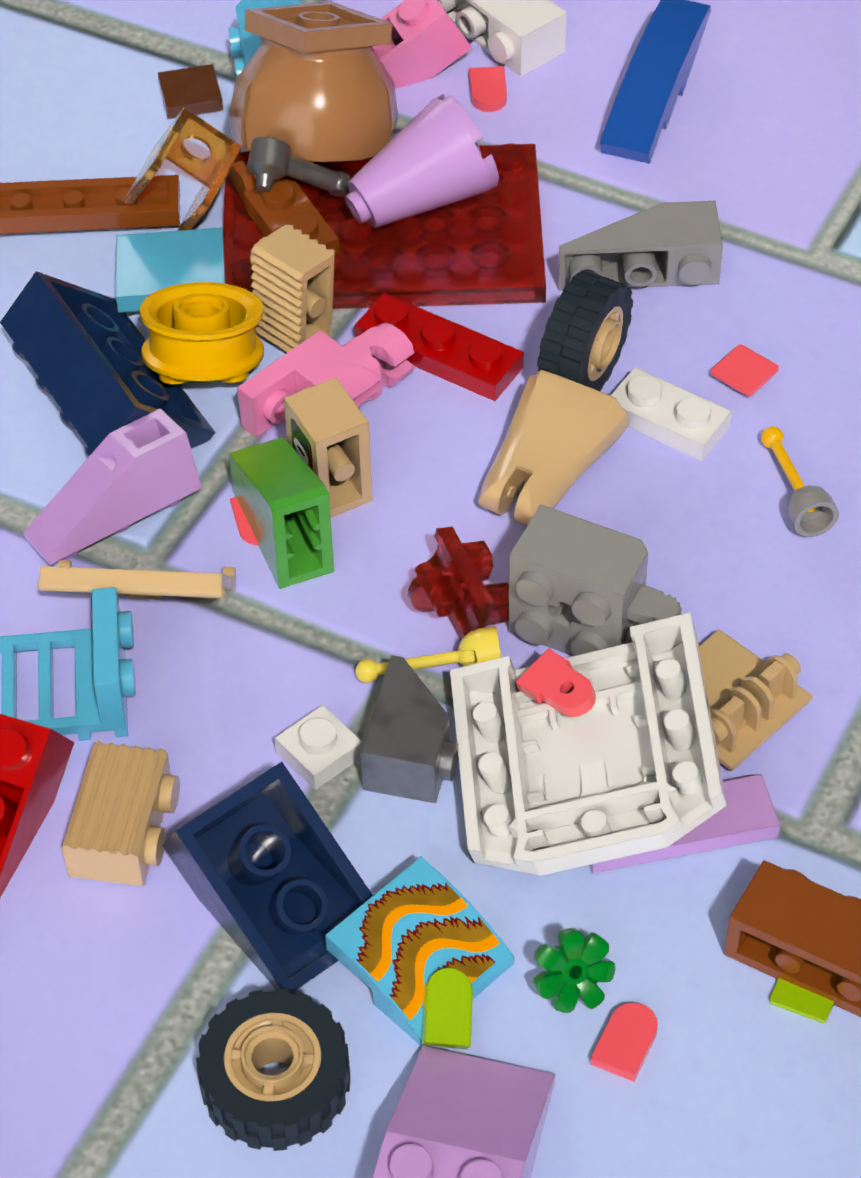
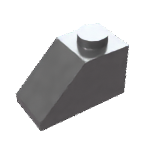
M391 655L360 752L362 787L365 791L436 803L443 779L449 781L454 779L459 758V744L450 742V717L404 657Z

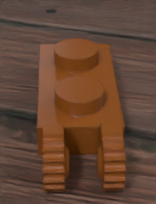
M243 161L230 164V177L236 191L239 192L240 197L244 201V208L265 237L284 225H293L294 230H301L302 234H310V239H318V244H326V249H334V254L339 253V238L292 177L285 175V177L275 180L271 190L264 192L256 189L254 176Z

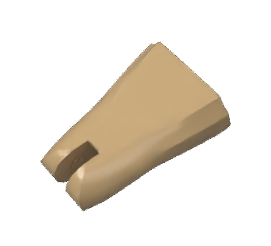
M540 370L535 375H531L526 383L502 446L484 480L478 498L479 505L487 510L504 515L519 494L515 505L514 519L524 525L529 524L540 504L554 509L576 480L626 431L629 426L627 412L620 406L615 397L545 370Z

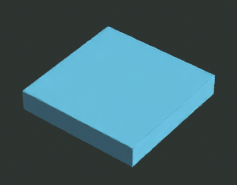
M223 228L117 235L116 302L118 312H140L141 303L145 298L169 286L192 282L226 284Z

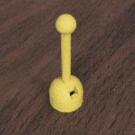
M491 626L469 632L462 638L457 651L406 658L405 660L415 670L453 663H460L464 667L501 658L496 626ZM363 659L356 666V676L364 683H371L379 675L386 673L389 661L376 663L372 659Z

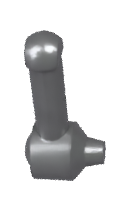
M258 137L252 140L247 167L255 176L257 190L269 192L274 181L286 175L324 189L333 196L343 197L349 192L348 181L351 179L349 174L343 171L336 172L291 154V146L275 137Z

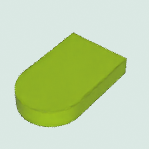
M443 968L428 978L424 986L421 1045L466 1050L471 1047L473 989L468 977L460 970Z

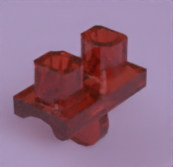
M453 526L436 528L434 537L438 543L437 550L427 562H423L415 568L417 577L408 587L407 595L414 608L421 612L435 611L439 617L448 616L460 640L473 630L508 622V582L487 585L483 583L484 580H489L493 568L492 553L485 541L461 543Z

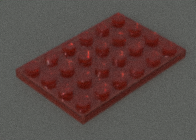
M514 143L479 145L482 159L490 154L493 156L499 175L498 186L488 192L378 228L372 227L367 221L363 224L358 223L345 202V196H333L324 189L294 179L339 238V253L334 254L333 309L370 308L383 293L417 307L546 303V278L536 145ZM250 151L239 152L234 163L243 161L247 167ZM238 152L226 153V166ZM373 157L358 161L313 163L336 172L343 171L352 178ZM229 172L225 178L223 222L225 284L238 286L252 292L254 288L251 287L254 279L251 276L254 271L251 269V250L254 244L265 236L245 210L244 201L240 197L239 192L236 191Z

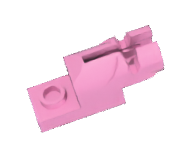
M382 323L372 327L361 335L347 341L343 346L319 330L237 387L241 427L257 438L275 424H280L286 420L285 397L335 377L355 404L360 407L365 402L379 397L382 394L381 386L392 387L413 372L415 366L405 360L414 354L412 343L404 332L389 323Z

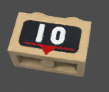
M335 377L285 397L287 441L326 486L329 492L331 518L373 501L369 421L339 380Z

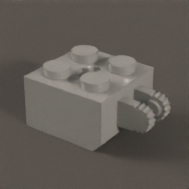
M540 504L509 554V633L517 635L534 645H544L568 655L576 656L633 642L630 634L631 626L681 615L682 607H680V602H677V598L671 597V594L665 595L663 591L646 586L648 551L641 539Z

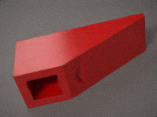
M0 714V898L55 801L75 743L50 728Z

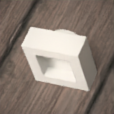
M324 705L275 737L276 753L314 790H317L361 759L360 752L363 742Z

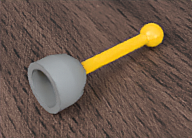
M775 426L765 428L761 434V441L765 447L773 450L795 491L788 505V516L796 532L804 537H816L826 533L835 525L839 517L838 508L832 497L821 487L804 485L782 444L784 440L783 432Z

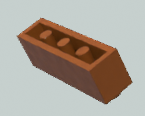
M763 860L729 917L724 955L776 979H783L832 1000L835 1006L861 1017V899L842 895L809 880L804 874L796 870L784 869Z

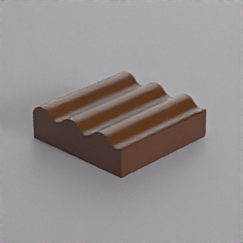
M213 64L157 72L167 119L176 118L180 112L179 117L223 111V100Z

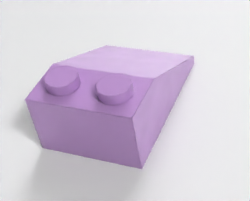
M422 1046L386 1129L372 1178H531L555 1083V1074Z

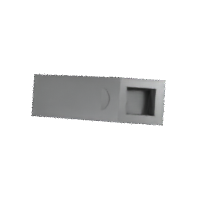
M716 200L660 203L559 245L558 290L563 291L576 273H581L582 270H587L629 286L628 288L719 284L723 242Z

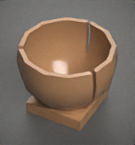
M332 1L245 9V31L261 38V46L236 77L229 114L232 138L240 146L250 150L254 138L275 137L291 146L292 155L307 161H358L374 157L394 138L398 121L395 83L373 50V46L391 44L392 23Z

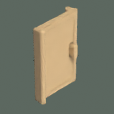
M59 560L58 567L40 566L37 587L40 591L92 593V589L116 587L117 594H127V598L162 600V596L223 598L225 591L236 590V567H223V573L80 568L72 567L71 560Z

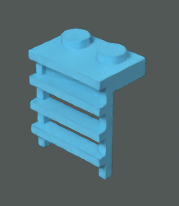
M116 587L92 589L93 628L0 636V653H2L1 714L17 718V652L38 650L39 720H27V722L50 728L61 735L78 734L79 741L91 740V732L115 730L116 738L128 737L127 696H136V678L133 658L126 659L125 648L134 647V627L132 612H120ZM75 647L76 716L54 718L53 649Z

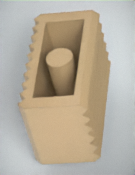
M284 225L254 244L250 256L251 269L254 271L251 276L254 279L251 287L254 288L252 293L263 304V317L255 326V332L286 352H289L319 330L332 338L334 249H326V244H318V239H310V234H302L301 230H294L293 225Z
M101 741L93 743L62 845L68 877L145 886L149 865L159 866L163 858V844L165 843L166 834L165 829L161 827V823L163 822L164 813L173 814L179 799L180 779L179 776L171 775L168 753L161 748L154 751L150 747L141 749L137 745L130 748L124 743L120 746L112 742L106 745Z

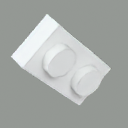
M636 367L610 395L615 397L620 406L627 412L629 428L700 461L704 460L731 426V410Z

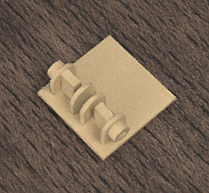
M719 629L699 646L719 762L733 771L813 699V695L797 685V675L801 672V667L792 655L787 653L782 656L773 655L765 662Z

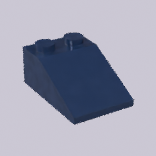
M282 761L175 830L163 844L164 849L198 900L272 986L278 989H288V993H293L339 961L326 949L325 935L373 896Z

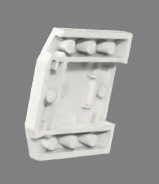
M691 613L631 626L630 634L633 641L631 643L565 658L570 661L574 670L590 680L596 694V701L592 709L578 717L565 716L544 701L539 704L519 691L515 681L529 667L515 670L510 656L450 670L456 737L459 744L458 757L467 847L475 863L542 876L667 848L727 806L696 627Z

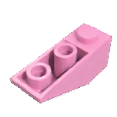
M404 0L380 18L392 23L391 44L373 46V50L395 83V89L433 78L472 49L467 39L438 0Z

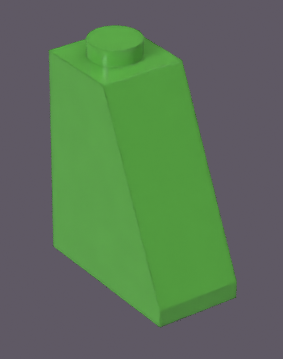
M284 437L230 452L229 462L233 493L258 541V546L278 588L282 589L333 573L334 558L329 492L323 482Z

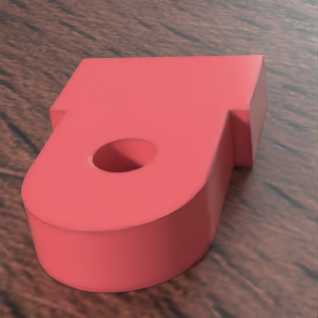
M550 648L515 681L519 691L539 704L544 701L568 717L584 715L592 709L596 701V694L590 680L574 670L570 661Z

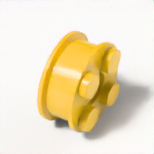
M192 282L160 289L145 298L140 306V318L144 325L149 328V337L142 345V359L146 366L159 373V379L167 384H183L189 381L220 380L227 383L244 381L248 378L249 371L255 368L264 356L263 342L255 334V326L263 317V304L252 292L224 283Z

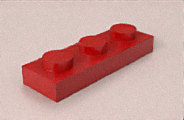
M383 293L354 325L355 337L382 323L394 325L404 332L414 349V354L405 360L421 370L493 401L500 397L524 368L523 351L386 293Z

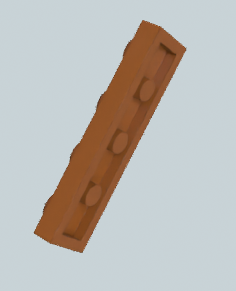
M179 175L142 176L126 198L125 196L136 177L0 183V235L180 226Z

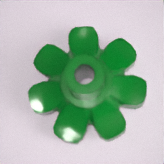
M576 928L561 930L558 934L557 946L553 947L549 944H542L535 952L534 959L536 963L546 969V971L534 977L533 986L535 991L544 999L551 998V1006L562 1013L572 1012L577 1004V999L589 1009L599 1006L604 1001L605 995L597 985V982H610L614 979L615 963L604 958L609 952L608 942L594 932L589 933L583 938V935Z

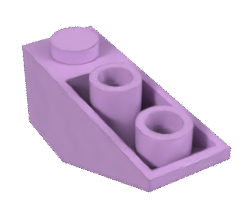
M158 409L109 433L23 532L25 539L49 565H52L59 560L77 555L85 547L111 534L125 531L133 523L162 508L174 506L184 497L202 489L186 432L164 411Z

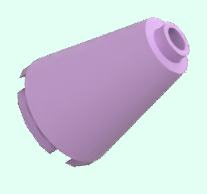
M445 94L434 98L348 181L350 193L344 198L350 212L358 223L363 224L367 221L372 227L378 228L488 192L498 186L499 175L493 156L490 154L482 159L477 142L484 138L467 111L452 96L445 98Z

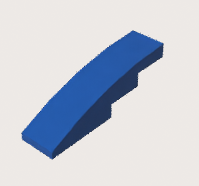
M660 0L634 52L599 142L601 153L650 164L661 130L667 129L678 95H683L711 13V5L688 0Z

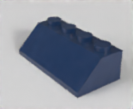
M36 271L0 321L13 340V350L21 358L28 361L37 374V384L45 392L52 395L62 409L60 411L61 418L70 427L75 429L86 443L85 451L88 456L94 452L109 433L158 409L164 411L186 432L191 449L210 441L216 433L179 384L162 382L159 379V373L146 366L142 359L141 351L146 339L126 313L118 312L117 302L114 298Z

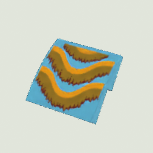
M422 856L325 935L326 949L372 989L373 1004L419 1045H421L424 986L431 975L443 968L460 970L471 982L474 999L508 970L515 960V956L474 906Z

